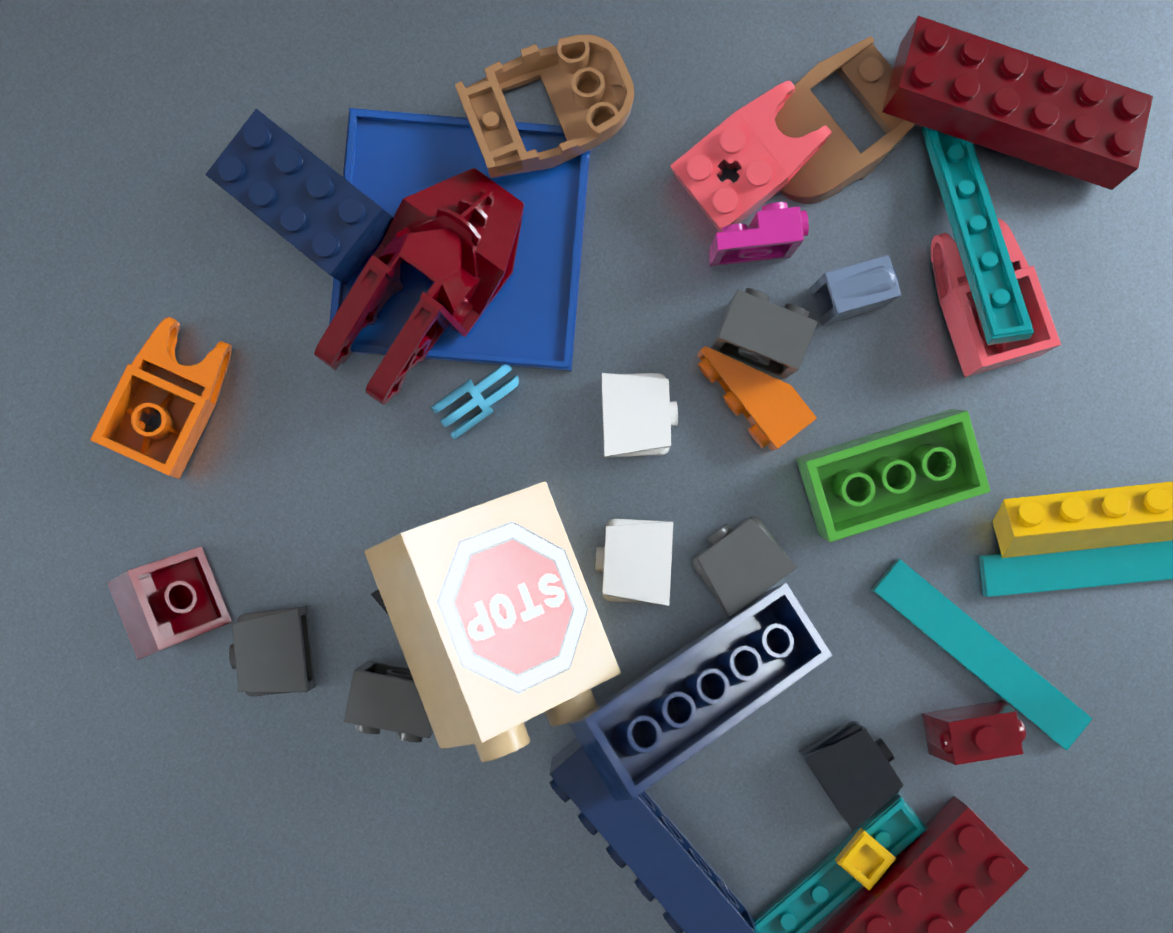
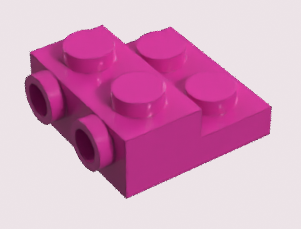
M786 202L770 203L762 206V211L756 212L748 229L747 224H732L722 227V232L716 233L708 250L710 267L791 258L804 241L803 236H808L809 220L806 210L800 211V206L788 208Z

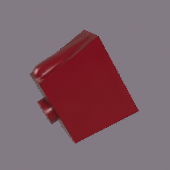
M1003 700L922 713L929 754L951 764L961 765L1024 754L1022 742L1026 738L1025 725L1017 718L1016 711Z

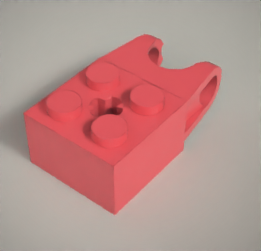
M790 80L777 85L735 111L670 165L674 176L719 232H722V227L741 223L783 189L832 135L831 130L826 125L798 138L788 137L778 129L775 123L776 115L783 108L785 102L794 94L796 88ZM727 167L729 169H738V180L734 183L730 179L722 182L719 180L722 177V170Z
M999 218L997 219L1034 330L1030 339L987 345L956 242L947 233L934 236L931 242V262L939 303L965 378L1042 356L1061 345L1034 266L1029 267L1011 229Z

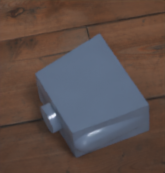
M889 255L825 272L810 287L821 327L886 307L901 296L898 275L892 266Z

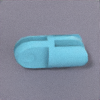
M501 365L475 384L471 379L467 380L430 407L433 413L436 414L466 392L470 393V398L440 419L444 427L449 426L477 405L481 408L480 411L449 433L453 440H456L492 414L494 411L491 405L518 386L519 378L516 375L485 397L481 394V392L512 370L509 365Z

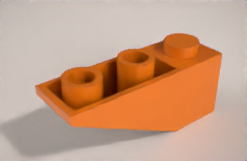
M707 346L703 347L697 354L701 360L697 366L710 383H714L717 380L726 392L722 396L723 400L736 416L742 413L752 426L748 428V432L762 449L766 446L771 451L780 448L817 419L792 385Z

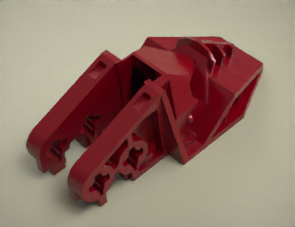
M476 168L467 170L403 198L381 245L366 263L320 339L314 355L335 371L341 363L344 364L352 354L350 350L351 345L364 327L368 325L373 326L378 319L377 314L391 295H396L398 291L401 292L404 288L400 281V264L405 261L410 266L413 265L434 284L427 293L423 292L421 294V300L366 386L365 393L382 405H385L395 394L398 395L402 389L400 386L405 380L407 372L419 361L422 362L448 326L464 338L467 336L512 275L524 203Z

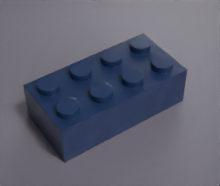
M255 109L205 174L326 273L345 285L384 237L393 220V217L258 109Z

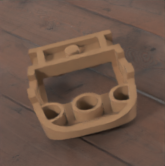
M580 34L560 38L558 45L538 49L537 45L534 44L521 49V56L503 65L498 61L485 68L486 77L466 88L462 81L455 84L459 100L485 161L490 178L553 168L598 146L614 136L623 127L632 109L634 86L620 52L612 43L599 36ZM541 79L566 142L560 143L556 148L537 153L536 149L526 151L502 92Z
M872 36L819 62L794 84L796 87L794 94L785 102L783 108L776 115V126L788 137H802L825 125L832 132V135L817 153L779 191L786 198L798 203L814 204L838 194L844 187L858 179L863 180L875 170L876 166L884 158L892 153L903 141L906 134L916 125L915 123L882 112L893 68L873 44L875 40ZM835 71L886 133V135L862 153L858 151L811 91V89Z

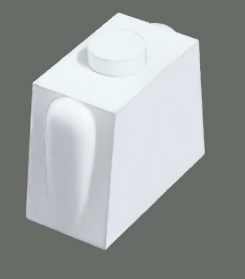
M602 373L604 458L661 456L667 454L671 446V426H678L677 401H670L669 379L662 373Z
M610 519L606 523L604 547H596L595 571L603 572L602 595L605 600L610 602L662 604L669 606L674 522Z

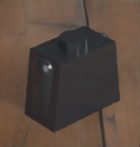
M848 722L829 736L799 750V753L852 830L883 803L897 795L904 786L890 765V762L895 758L888 746L881 738L874 741L867 728L860 722Z

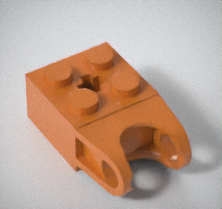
M167 317L156 327L131 365H127L90 440L164 474L180 479L216 406L231 359L232 346L227 342L220 341L200 363L192 366L180 365L175 356L180 323L172 317ZM160 413L161 424L158 429L152 431L153 427L148 425V420L151 416L158 418Z

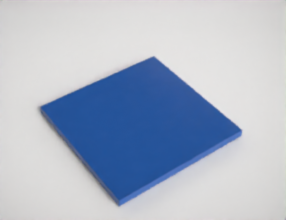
M349 108L343 177L393 218L403 198L472 168H476L524 203L512 275L465 338L448 326L424 359L497 366L506 364L510 367L572 372L590 150L553 168L490 178L467 118ZM515 122L526 151L536 149L538 153L556 148L560 143L566 142L560 125ZM384 237L346 285L333 278L329 325L366 263L381 245ZM403 261L400 264V281L404 288L401 292L398 291L396 295H391L377 314L378 319L373 326L368 325L361 330L351 345V352L354 354L385 356L421 300V294L423 292L427 293L434 282L413 265L410 266Z

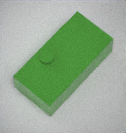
M946 410L796 458L818 534L829 542L991 492L969 412L965 410Z

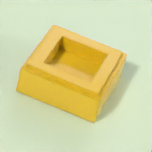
M860 828L834 860L870 891L896 860V857L865 830Z

